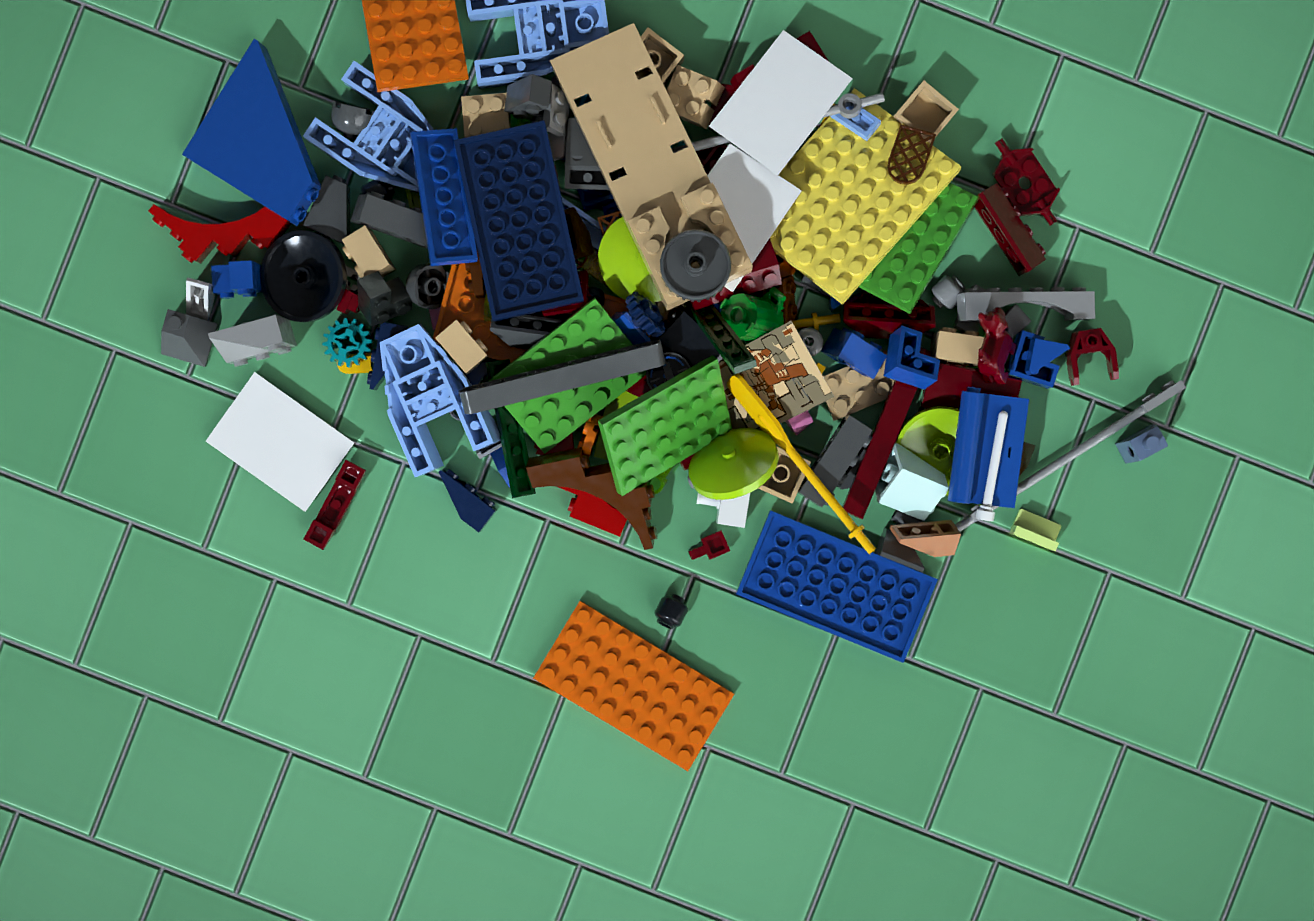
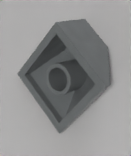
M168 309L161 330V354L206 367L213 344L209 339L208 333L215 332L218 324Z
M884 528L874 553L923 572L924 566L915 549L900 544L892 531Z

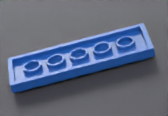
M457 128L411 132L410 137L430 265L440 266L477 262L475 237L454 140L459 139Z

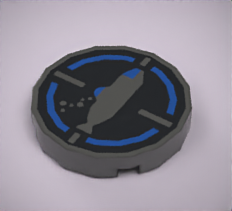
M672 352L664 353L666 364L646 371L647 384L650 389L658 387L691 368L688 361L679 354Z

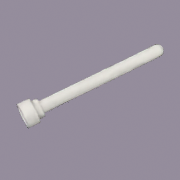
M1001 411L998 415L983 503L976 510V519L994 521L995 512H993L994 507L991 506L1008 418L1006 411Z

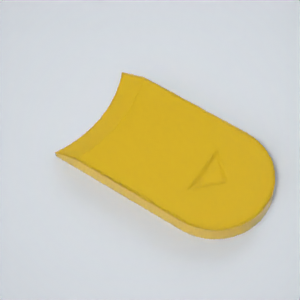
M358 353L350 354L348 358L354 357ZM365 353L368 359L360 358L359 366L352 362V367L348 368L346 362H344V365L342 367L338 366V369L345 374L369 373V371H373L371 367L372 353Z

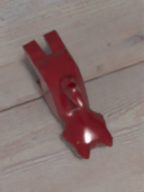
M996 307L993 311L986 312L985 314L979 312L978 314L980 325L986 333L982 347L979 348L978 367L985 383H993L992 376H994L997 384H1006L1008 373L1004 372V364L1009 354L1014 355L1016 344L1013 343L1011 336L1005 330L1008 327L1005 320V312L1000 307Z

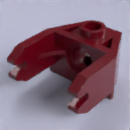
M1102 328L1072 333L1069 341L1070 349L1065 353L1071 386L1079 385L1077 361L1081 354L1103 353L1106 357L1110 380L1119 379L1116 349Z

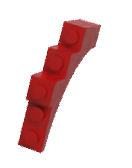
M155 204L148 210L154 215L152 218L154 222L161 227L166 225L171 229L169 234L181 242L178 246L184 251L181 255L191 263L194 260L202 263L217 244L216 248L225 256L231 254L236 257L252 237L251 242L257 247L268 249L292 224L267 207L243 219L223 224H201L185 221L171 215Z
M573 432L545 454L535 443L536 454L541 456L574 449ZM559 487L578 495L577 499H571L567 509L571 511L569 517L616 536H621L627 519L616 508L603 499L585 491L569 487Z

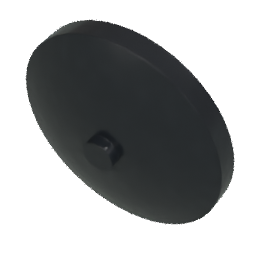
M300 230L289 232L275 240L265 253L260 270L261 288L268 304L280 316L295 322L317 321L329 315L340 303L347 283L346 265L339 249L327 237L312 231Z

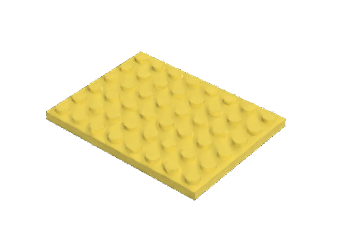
M855 88L851 92L859 98L866 97ZM877 104L862 107L881 120V125L868 141L829 116L779 173L780 177L802 191L770 237L774 252L842 305L961 171V166L932 146L926 169L918 181L909 185L893 181L887 170L888 158L890 157L900 125L903 124ZM906 130L908 135L913 133L912 131ZM901 131V134H900L899 139L905 137V135H904V133H903L902 131ZM918 135L910 138L913 144L921 141ZM908 140L900 142L903 149L911 146ZM923 144L915 147L918 153L926 150ZM896 146L894 154L900 151L898 146ZM913 149L905 152L908 158L916 155ZM927 153L921 156L923 162L925 161ZM903 154L895 157L898 164L905 161ZM918 158L910 161L914 168L921 165ZM891 160L890 167L895 165L893 160ZM908 163L900 166L903 172L911 170ZM898 168L891 171L895 177L900 175ZM922 168L916 170L918 175L920 174ZM913 172L906 175L908 181L916 178Z

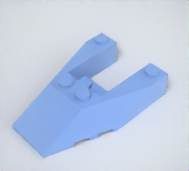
M466 0L470 22L511 16L515 18L519 55L475 60L477 84L480 89L512 84L532 74L539 77L553 72L550 60L609 34L605 0Z
M353 61L341 80L346 86L377 106L368 126L360 132L354 143H352L315 117L303 137L360 176L419 192L410 134L414 131L434 130L413 101L400 91L392 90L377 93L375 75L356 61Z
M417 324L380 342L382 368L385 371L386 385L384 386L385 395L388 397L389 406L387 414L414 477L427 474L444 466L426 423L453 410H456L473 451L501 441L497 425L488 410L474 414L464 413L458 391L472 386V384L421 324Z

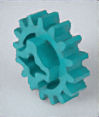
M344 318L343 324L336 320L335 328L328 326V329L331 331L330 334L323 335L328 338L327 342L322 343L323 346L328 347V350L324 353L325 355L332 354L330 361L335 362L338 360V366L342 367L344 362H346L348 368L352 367V362L359 366L360 358L368 359L365 352H372L368 348V344H372L373 340L367 339L371 332L363 331L365 328L364 324L357 326L358 320L353 319L351 324L348 318ZM347 328L345 333L336 335L340 330ZM357 331L361 335L362 343H359L356 337ZM339 339H349L351 342H353V344H356L357 346L346 347V345L343 344V342H340ZM333 342L337 344L339 354L336 353ZM356 350L359 351L354 357L348 358L350 353Z

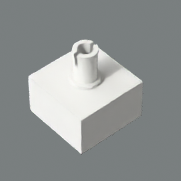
M698 493L696 504L715 506L718 509L717 524L745 528L750 493L727 500L710 499Z

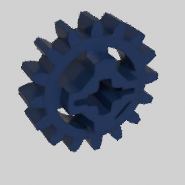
M635 291L626 298L625 302L627 304L626 307L629 309L628 313L636 327H639L644 333L647 332L653 338H657L665 332L666 327L663 325L665 324L662 321L663 317L655 303L651 302L648 297H644Z

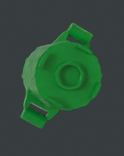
M772 287L761 298L744 293L732 295L729 299L725 298L721 303L720 308L722 310L720 314L741 341L745 340L747 343H750L784 325L783 312L781 310L784 309L783 302L786 300V296L776 287Z

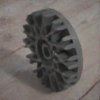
M697 229L681 232L674 236L663 249L660 259L661 278L664 280L665 286L669 288V291L675 293L678 298L682 297V300L688 299L691 302H694V300L701 302L703 299L708 300L710 297H715L719 291H722L729 279L731 272L729 251L725 244L710 232ZM693 262H698L700 264V267L692 268L691 264Z

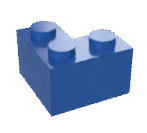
M250 260L229 262V265L211 266L213 293L220 295L222 299L234 298V294L243 295V297H256L257 293L263 292L260 282L261 265Z
M901 326L890 335L884 377L924 390L937 381L940 360L920 353L923 332Z
M845 327L842 330L834 328L821 349L822 353L836 362L845 364L861 375L871 379L875 378L887 357L886 354L881 352V346L872 341L867 343L863 340L864 335Z
M1024 330L1020 331L1016 335L1014 342L1016 344L1015 353L1010 355L1005 372L1008 373V376L1022 378L1024 382L1046 389L1053 388L1059 365L1049 362L1031 375H1026L1024 372L1030 340L1035 338L1044 340L1045 337Z

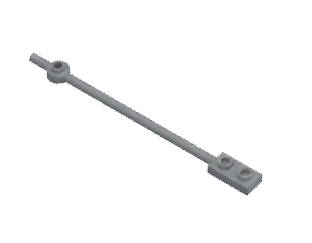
M852 93L845 94L839 99L837 105L830 107L823 118L839 113L845 118H854L859 115L862 107L885 102L884 95L879 93L859 98ZM852 106L853 109L847 110L846 107ZM719 135L693 142L692 145L695 151L729 143L730 141ZM681 145L671 149L673 153L685 149L686 146ZM623 167L616 170L618 178L627 175Z
M1171 380L1163 385L1161 393L1157 395L1154 392L1142 399L1143 404L1020 482L1017 487V495L1184 390L1186 386L1182 380L1176 383ZM982 504L972 507L970 509L972 513L955 524L960 532L980 520L976 519L975 516L976 510ZM991 506V507H994L993 510H995V509H997L999 506Z

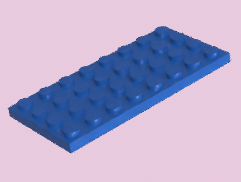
M770 510L736 594L904 663L938 579L873 552L868 554L861 547Z

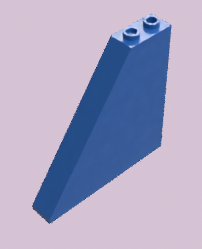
M253 39L182 155L298 226L306 217L311 203L317 199L321 185L269 52L258 40Z

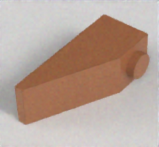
M952 520L890 526V530L900 544L933 557L955 555L961 536L960 531Z

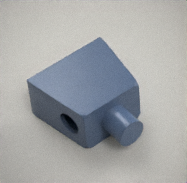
M1151 424L1115 443L1125 464L1141 461L1168 446L1158 425ZM1129 447L1133 450L1134 454L1130 452Z

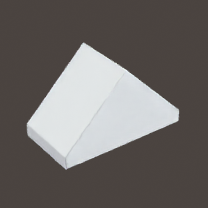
M187 278V315L205 320L210 318L216 295L213 293L212 284Z

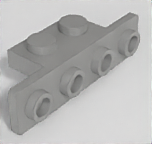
M556 75L552 77L549 108L544 109L543 117L548 131L553 161L566 158L567 129L570 105Z

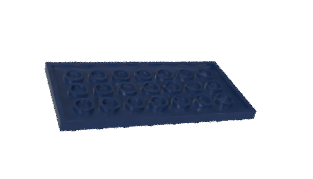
M545 120L454 140L493 322L584 302Z

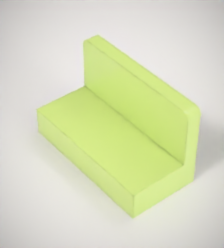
M1019 509L1009 533L1049 550L1056 551L1059 545L1056 539L1061 525L1024 509Z

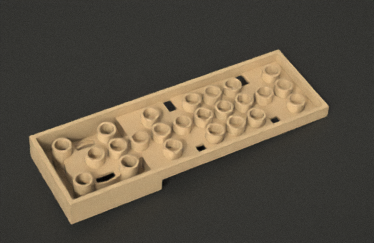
M632 23L550 60L551 67L666 310L689 301L688 299L682 300V297L678 298L675 293L670 292L669 288L665 286L660 273V259L664 247L674 236L681 232L707 229L725 244L731 258V272L727 283L751 273L753 265L713 182H710L635 24ZM648 67L651 74L638 80L635 72ZM589 94L592 101L577 107L574 100ZM683 140L686 148L673 153L670 146ZM623 167L627 175L612 181L609 173ZM693 262L691 264V267L699 268L700 264L698 262Z

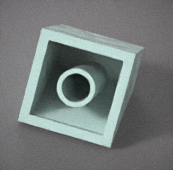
M894 443L875 493L878 503L925 521L928 515L933 513L940 499L947 494L949 487L943 473L900 444Z

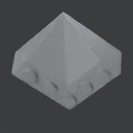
M278 315L208 333L209 339L225 362L234 364L235 367L248 364L247 360L256 358V361L270 358L269 354L278 353V355L289 353L292 351V347L297 346L290 320Z

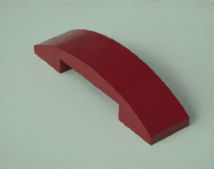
M347 459L345 460L335 478L336 481L316 519L311 523L303 540L322 550L325 549L348 510L365 475V469Z

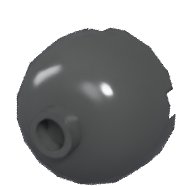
M333 102L331 110L333 125L337 130L344 132L343 136L345 138L356 140L357 135L368 126L375 111H372V114H370V109L349 104H340V107H338L339 102Z
M423 263L416 266L409 273L405 286L412 302L426 309L441 307L449 272L445 271L441 265L431 266L430 263Z

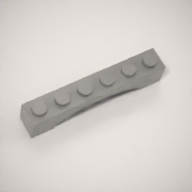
M1064 287L1051 288V292H1043V288H1029V292H1022V288H1008V292H1000V288L986 289L987 292H979V288H967L965 293L957 294L958 322H980L978 319L979 312L985 314L986 312L993 311L996 307H1003L1014 303H1031L1051 308L1062 314L1064 321L1095 319V291H1086V287L1072 288V291H1065Z

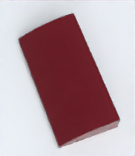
M940 361L938 379L923 390L921 407L948 406L960 409L961 393L966 391L967 387L981 388L980 393L1018 398L1022 378L1008 376L1006 384H997L994 376H992L993 383H985L979 369Z

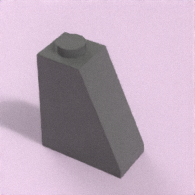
M333 175L332 178L325 176L319 190V195L313 202L303 225L308 229L344 244L342 239L350 235V187L345 184L346 180L339 176Z

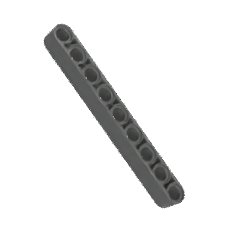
M651 340L468 386L458 392L464 413L474 414L657 368L666 364L661 340Z

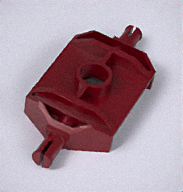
M1003 138L994 143L1002 155L993 176L998 184L1007 191L1008 199L1012 205L1018 208L1021 216L1043 215L1049 226L1057 222L1058 220L1050 210V207L1060 188L1055 187L1032 151L1034 149H1009ZM1025 177L1029 179V189H1022L1019 186L1020 178Z

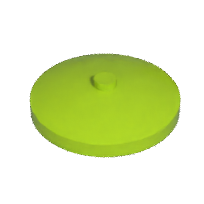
M623 217L619 218L607 229L599 246L598 263L601 275L608 287L625 300L635 291L644 297H648L653 303L659 302L662 299Z
M948 406L930 407L919 411L906 421L898 434L896 443L943 473L949 487L959 409Z
M754 428L729 430L728 433L718 436L709 445L704 446L694 454L689 464V478L695 490L704 497L715 500L741 497L762 486L772 476L778 465L779 452L772 437L764 431Z

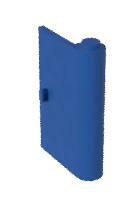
M967 387V390L961 393L947 501L964 504L983 503L998 415L1001 411H1006L1008 418L992 506L1015 508L1029 399L980 393L981 388Z

